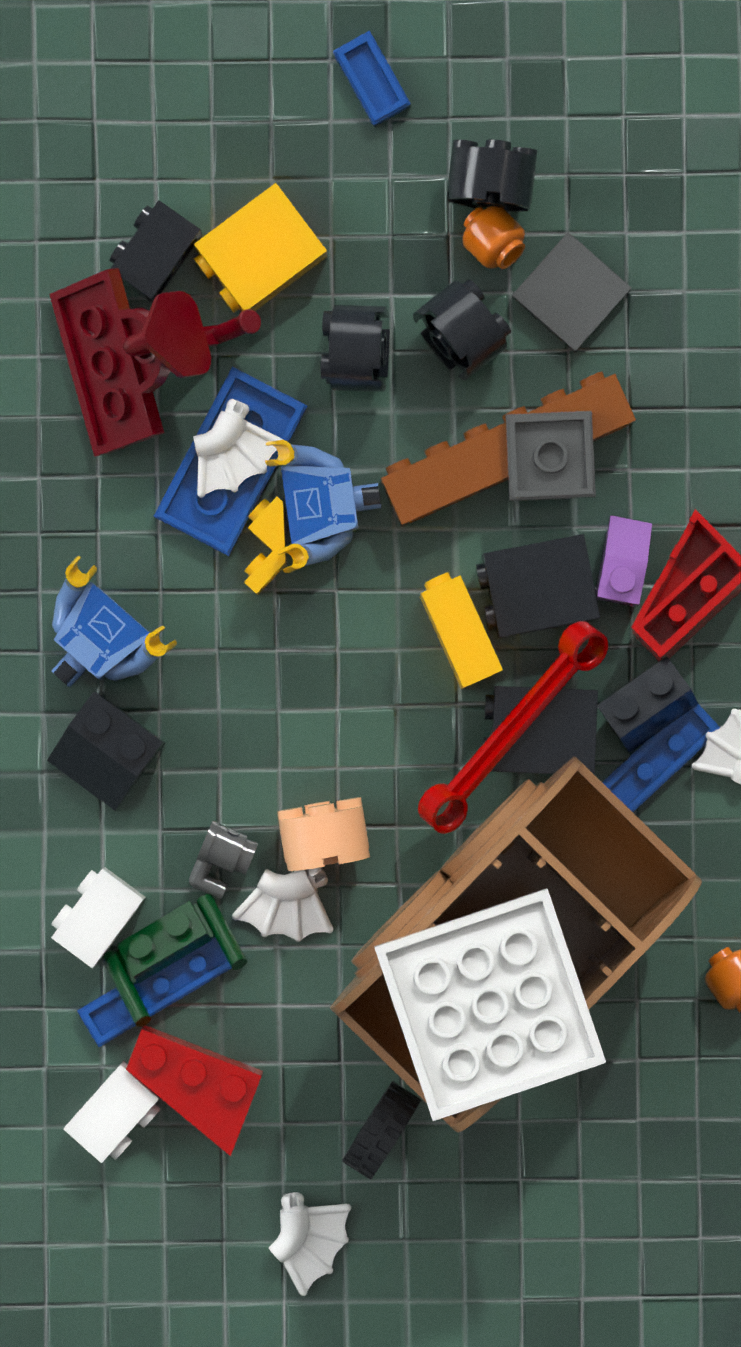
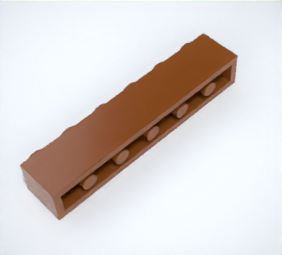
M602 371L579 381L582 388L566 395L564 389H560L541 398L543 406L527 412L526 407L522 406L503 415L504 423L490 430L486 423L463 433L465 438L463 442L450 447L448 441H444L426 449L424 452L427 458L411 464L409 458H406L386 467L388 475L381 478V483L401 527L508 480L505 418L508 414L592 411L593 442L632 425L636 419L616 374L606 378Z

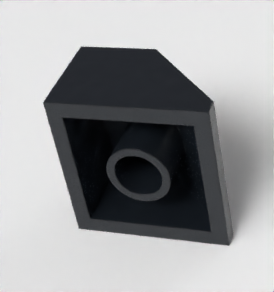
M93 692L71 721L47 761L116 811L166 742L101 694Z

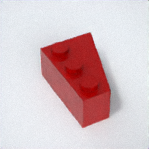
M696 509L690 517L689 523L679 542L670 554V558L659 579L656 580L631 626L633 635L659 662L665 657L670 659L741 592V555Z
M146 1025L141 1029L126 1068L128 1072L230 1156L263 1074L262 1070Z

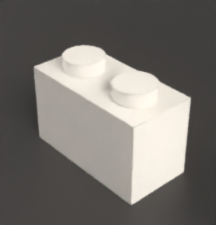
M106 867L99 874L93 870L89 872L77 889L82 894V897L73 908L66 904L51 924L57 929L51 938L91 968L97 965L146 898Z
M124 1061L64 1127V1130L101 1163L109 1155L116 1160L132 1142L126 1135L138 1123L145 1128L160 1111V1108L155 1104L160 1097L126 1070L128 1064Z

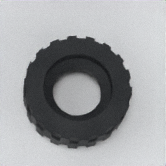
M392 1081L351 1144L342 1162L371 1180L405 1129L421 1099Z

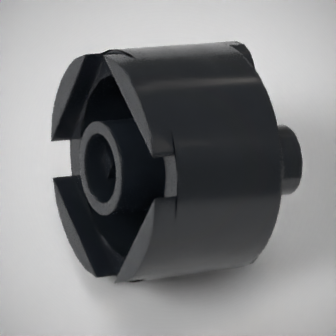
M488 139L486 140L485 147H478V143L474 141L453 140L447 202L475 209L477 206H498L507 212H527L532 202L537 150L513 147L511 151L512 143L503 140Z
M470 279L463 284L453 281L413 313L415 323L422 319L426 326L421 335L427 345L449 370L453 369L456 365L463 370L458 376L462 380L469 379L507 348L506 337L511 334V329L503 317L498 313L492 315L482 301L485 297L482 291Z
M334 305L332 311H324L322 331L323 336H328L329 353H322L321 379H326V383L331 385L332 390L385 391L386 385L379 380V377H388L390 329H382L381 318H389L387 306Z

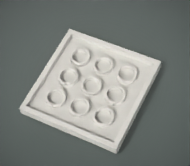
M547 888L374 946L433 1121L606 1063Z

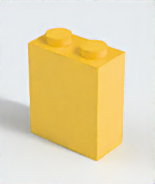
M275 183L194 243L199 255L193 260L208 279L214 275L224 287L219 292L220 296L231 311L235 313L239 309L241 311L245 309L256 311L328 256L325 247L277 183Z
M449 572L425 582L426 591L420 594V599L460 688L463 689L503 670L461 575L451 579Z

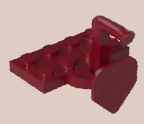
M119 268L106 269L49 294L94 457L108 455L163 434L164 429L153 391L165 383L170 372L179 378L194 377L206 373L211 365L209 347L217 346L246 333L254 334L261 326V319L257 312L252 309H245L236 318L218 325L203 327L197 304L189 294L183 291L165 292L157 295L154 298L150 311L144 308L130 309Z

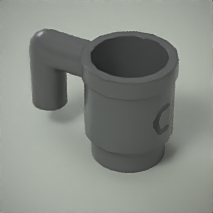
M212 820L190 874V885L197 890L222 899L228 883L208 876L212 865L231 873L235 870L246 875L258 843L247 839L248 835Z

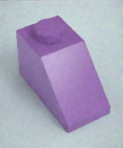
M610 516L595 590L597 600L633 607L640 604L648 563L652 523Z

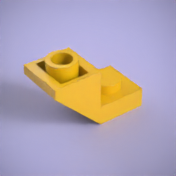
M277 496L271 503L266 498L263 499L248 516L253 521L248 527L249 531L272 551L268 557L261 552L244 570L249 575L244 583L257 595L286 566V553L280 555L277 553L278 550L286 547L284 503Z

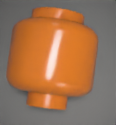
M490 206L486 209L479 207L473 210L464 221L466 229L462 236L463 245L486 268L500 267L505 269L516 262L525 249V244L523 243L525 230L505 209L498 206Z
M726 947L709 959L708 962L712 967L706 973L705 983L724 1009H737L741 1013V949L732 952L729 947Z

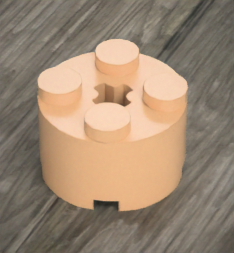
M361 797L336 801L337 808L334 807V803L329 801L304 805L305 814L302 812V807L277 811L287 870L315 869L325 867V865L344 864L369 858V842Z

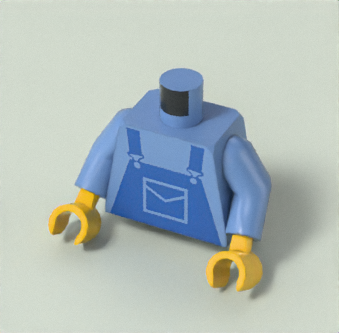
M285 440L268 441L266 446H274L278 451V458L276 460H265V464L270 467L281 466L291 545L277 552L278 555L288 553L293 559V564L284 568L283 571L291 573L304 566L330 560L351 542L353 531L358 530L356 511L381 508L378 483L353 486L350 468H344L340 458L315 447L292 445Z
M77 556L66 568V579L56 598L52 627L56 633L54 641L67 651L65 656L51 670L62 682L71 687L86 669L99 680L106 677L109 680L117 681L143 673L160 656L175 648L177 645L176 640H173L168 645H164L160 641L159 634L165 629L164 626H160L150 633L98 586L91 582V578L97 572V567L93 565L87 574L82 573L77 565L81 557Z

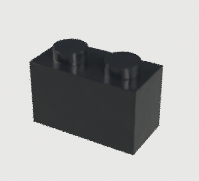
M159 200L153 208L147 205L142 210L133 225L138 229L129 243L122 240L109 259L113 263L110 269L119 268L122 282L151 303H153L157 295L163 293L195 247L194 243L203 236L200 228Z
M665 657L598 704L597 707L630 753L699 703L668 657Z

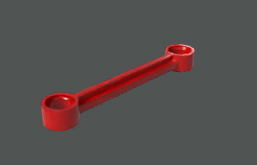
M585 621L575 622L563 632L558 645L560 656L454 779L448 785H434L423 794L418 804V813L428 825L438 833L446 834L456 830L463 823L468 812L466 799L573 675L578 670H592L603 661L608 651V640L603 633ZM590 638L585 649L577 654L582 643ZM450 801L445 811L436 816L441 806Z

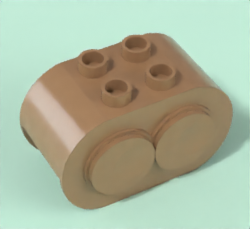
M573 757L544 784L540 782L535 785L528 779L519 786L467 838L441 869L428 879L384 923L351 960L358 968L354 973L356 977L337 997L330 1009L426 1102L374 946L547 888L589 1010L674 922L700 888L702 880L581 761ZM501 1099L442 1119L454 1131L459 1133L481 1118Z

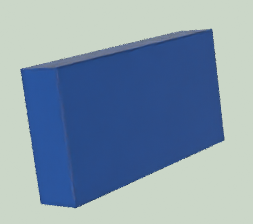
M370 30L333 51L336 61L374 127L411 107L409 99Z

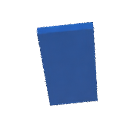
M232 367L197 435L211 430L220 412H225L227 402L230 399H234L249 406V412L245 417L247 422L290 442L308 406ZM193 440L153 517L230 556L249 520V514L257 505L277 466H267L265 474L260 473L249 476L238 486L237 492H232L228 489H216L200 498L197 495L198 456ZM275 451L269 460H276L278 458V451Z

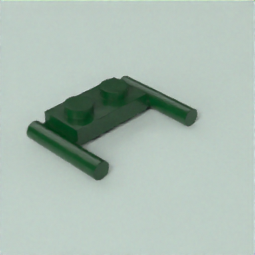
M205 894L201 896L194 905L188 901L117 943L118 950L109 951L102 956V961L137 1027L147 1025L151 1021V1017L134 985L141 983L210 942L214 937L233 970L241 969L247 964L244 953L212 895Z

